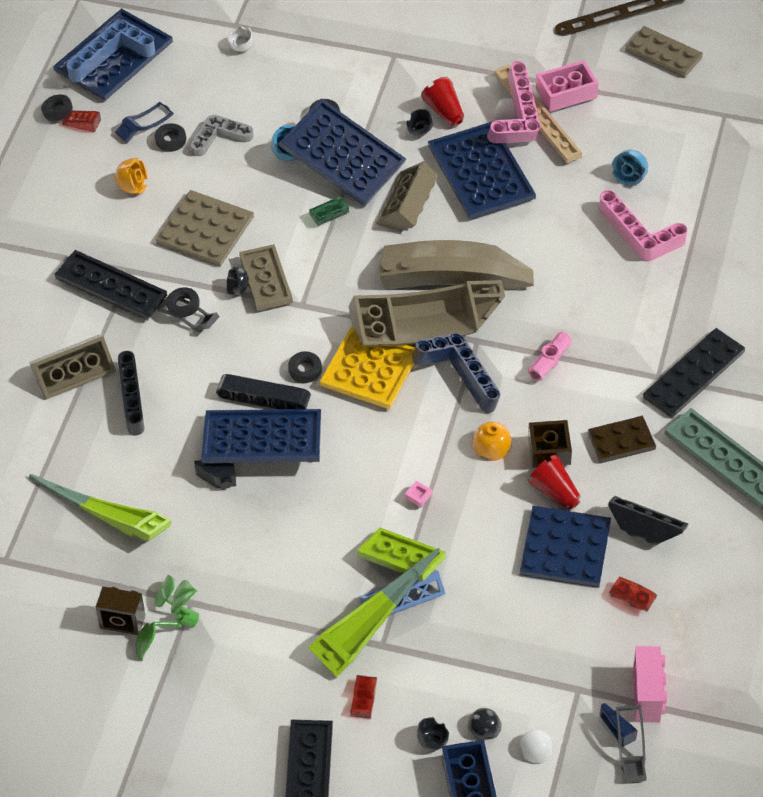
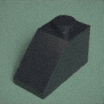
M201 460L194 461L196 475L215 488L227 489L237 486L234 463L209 464L202 463Z

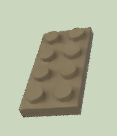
M643 26L626 45L627 52L683 78L691 72L703 56L702 52L646 26Z
M275 244L239 252L243 269L247 271L249 277V288L257 311L293 303V297Z

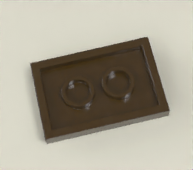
M643 415L588 429L589 438L600 464L656 450L655 441Z

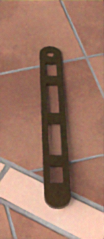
M634 0L560 22L556 25L555 31L558 35L567 36L684 0H653L654 5L629 11L628 7L651 1ZM619 10L620 15L597 22L593 19L594 17ZM581 21L586 22V25L576 28L572 25Z

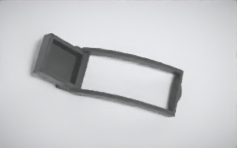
M165 299L157 308V310L159 312L173 316L172 314H170L168 310L162 309L166 304ZM186 299L178 300L186 304L190 302ZM199 307L198 311L203 316L195 325L183 317L175 318L184 322L192 329L201 332L203 329H209L220 316L217 312L207 314V312Z
M641 705L615 707L619 759L625 782L646 781L647 776L644 765L646 760ZM639 709L643 756L622 757L618 711Z

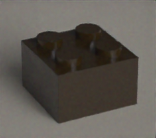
M568 421L529 422L528 441L532 468L538 467L545 460L550 462L552 455H556L563 466L571 465L572 447Z
M102 586L95 606L100 629L138 635L146 616L142 593L134 590L126 591L116 587Z

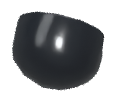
M426 109L413 111L410 120L406 121L409 133L415 136L426 135L433 127L430 112Z
M233 267V269L229 270L227 276V293L230 295L244 293L249 285L247 271L242 267Z
M479 708L469 716L468 728L471 734L479 739L484 740L487 737L494 739L501 732L502 723L494 710Z
M434 717L423 718L418 724L417 739L423 747L430 750H439L448 743L449 731L444 723H437Z

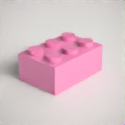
M585 60L536 74V90L549 112L598 97L599 83Z
M661 646L635 647L633 662L634 706L641 705L643 722H660L661 714H665V704L667 703V691H664L666 673H664L663 668L665 667V655H661ZM639 709L634 710L635 722H640Z

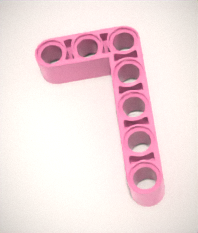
M515 61L511 64L508 82L517 119L493 121L487 135L488 140L492 143L531 142L537 138L540 130V121L527 68L523 62Z
M611 190L601 192L600 211L642 260L652 261L685 245L687 237L686 225L675 223L650 234L615 192Z

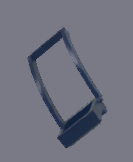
M158 102L140 114L125 117L115 133L128 143L138 131L153 128L169 119L174 113L167 105ZM160 105L171 112L161 120L146 126H141L134 120L149 114Z

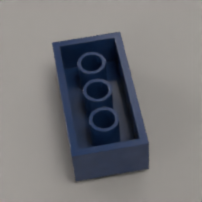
M484 740L442 746V762L450 797H497Z

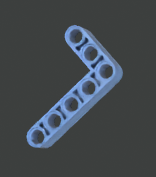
M125 20L115 21L67 62L69 80L72 82L83 80L122 45L143 57L153 56L155 54L153 36Z

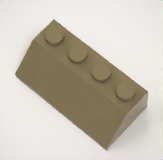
M425 161L400 171L376 223L400 231L413 228L417 223L419 214L423 211V205L429 198L431 189L435 186L438 174Z
M96 335L29 362L35 380L46 399L116 371L102 335Z

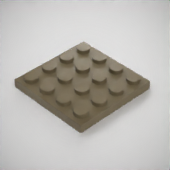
M189 190L157 236L156 244L221 267L254 218V212Z

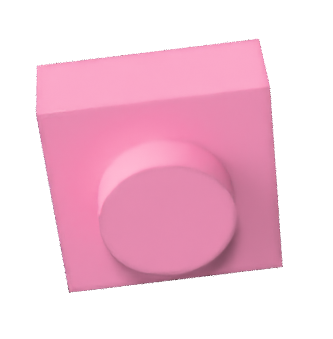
M416 481L405 493V499L422 507L432 496V489Z

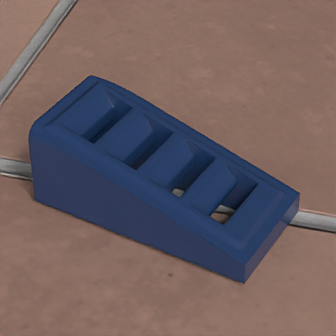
M606 703L601 704L600 717L618 741L616 711ZM619 715L621 745L624 747L637 739L638 730Z

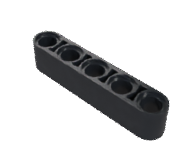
M122 351L118 355V364L127 430L131 435L137 436L144 432L145 426L135 355L131 351Z
M223 374L216 390V394L220 398L273 409H307L311 393L304 388L232 374Z

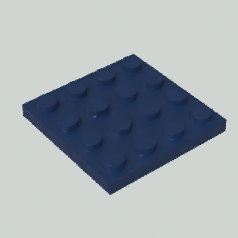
M532 506L520 575L600 588L611 517Z

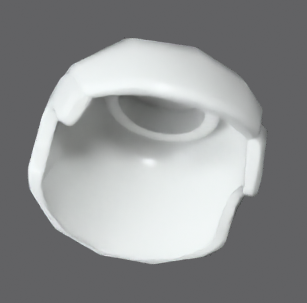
M240 26L238 29L233 30L228 37L230 47L237 52L249 50L254 42V36L249 27L245 29Z
M504 98L498 102L494 111V116L497 120L517 119L512 98Z
M530 730L522 736L520 746L525 760L532 763H542L550 758L553 746L551 737L543 730Z

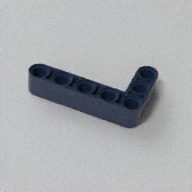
M452 333L419 340L416 343L412 354V361L417 365H427L450 360L479 407L485 412H493L496 409L501 395L500 391L462 335Z

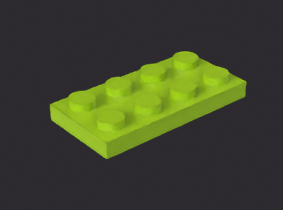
M380 527L357 550V555L360 558L404 574L437 548ZM439 550L418 580L424 581L446 559L445 551Z

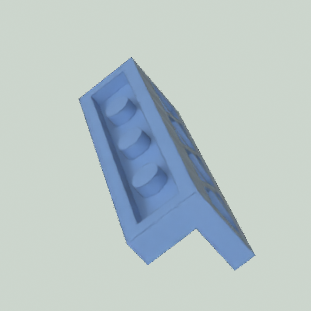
M434 570L424 581L417 579L392 613L446 594L439 571ZM436 581L439 591L432 594L427 592L428 584ZM385 587L360 595L361 604ZM416 588L421 592L417 599L411 600L407 598L411 589Z

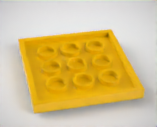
M350 327L321 378L320 386L390 410L415 364L412 361L414 347L408 345L363 347L354 327Z

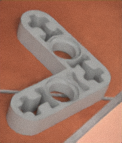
M218 115L208 116L190 144L191 153L195 156L204 155L218 134L241 142H249L254 137L253 128L247 124ZM227 127H234L233 130H226ZM206 133L211 135L209 137H202Z

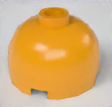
M130 158L121 162L114 175L115 182L119 188L129 194H141L147 187V184L144 185V179H148L147 170L144 162L138 161L139 158Z
M494 421L486 422L479 426L473 438L475 453L481 458L482 456L488 458L489 461L500 460L508 455V451L512 446L509 430L501 423Z

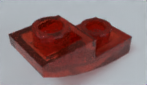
M620 576L609 591L612 597L626 601L631 607L648 612L657 597L656 593L646 587Z
M356 676L354 696L350 710L351 717L371 719L377 677Z

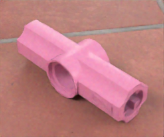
M563 331L561 333L558 332L552 341L542 348V353L528 369V374L532 379L542 381L548 372L558 365L559 358L572 343V339L567 333Z

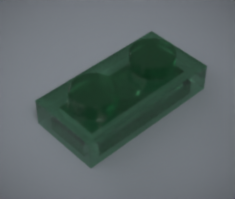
M341 196L309 209V215L317 226L349 213V206Z

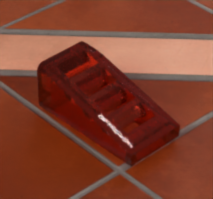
M72 110L70 115L64 118L62 125L95 132L101 121L100 112Z

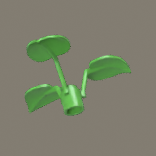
M167 575L164 582L160 585L155 596V605L162 607L165 602L171 605V613H174V619L177 622H152L151 625L146 623L142 627L136 640V652L140 660H143L144 654L154 640L156 634L155 626H177L180 628L182 624L190 628L196 626L199 613L183 607L197 592L188 581L183 580L178 585L173 595V601L169 598L175 585L173 577Z

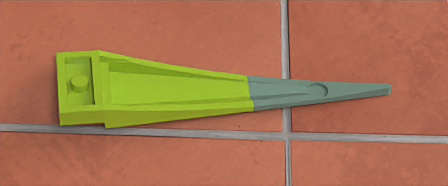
M29 475V479L131 537H139L149 542L171 525V519L155 511L108 502L70 490L36 475Z
M440 548L435 549L384 589L324 631L308 649L338 677L357 658L438 554Z

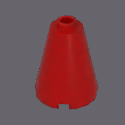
M440 77L432 81L433 85L431 87L427 85L421 92L422 100L450 126L460 125L463 122L464 113L453 82L448 77Z
M552 455L550 457L552 460L550 462L546 460L542 462L531 473L530 477L532 479L527 481L531 486L565 509H574L580 504L581 501L579 499L581 495L560 459L556 455Z

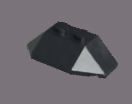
M615 495L608 502V507L621 530L630 536L644 538L646 542L651 544H659L682 534L689 525L686 522Z

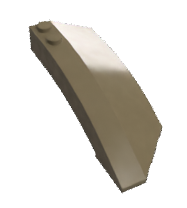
M430 240L386 245L380 260V279L384 290L423 285H459L466 283V281L502 280L504 290L534 286L533 269L496 245L480 242Z
M502 280L466 281L464 284L428 291L388 295H354L348 307L351 323L363 347L412 345L416 344L419 340L458 333L462 336L476 333L505 298Z

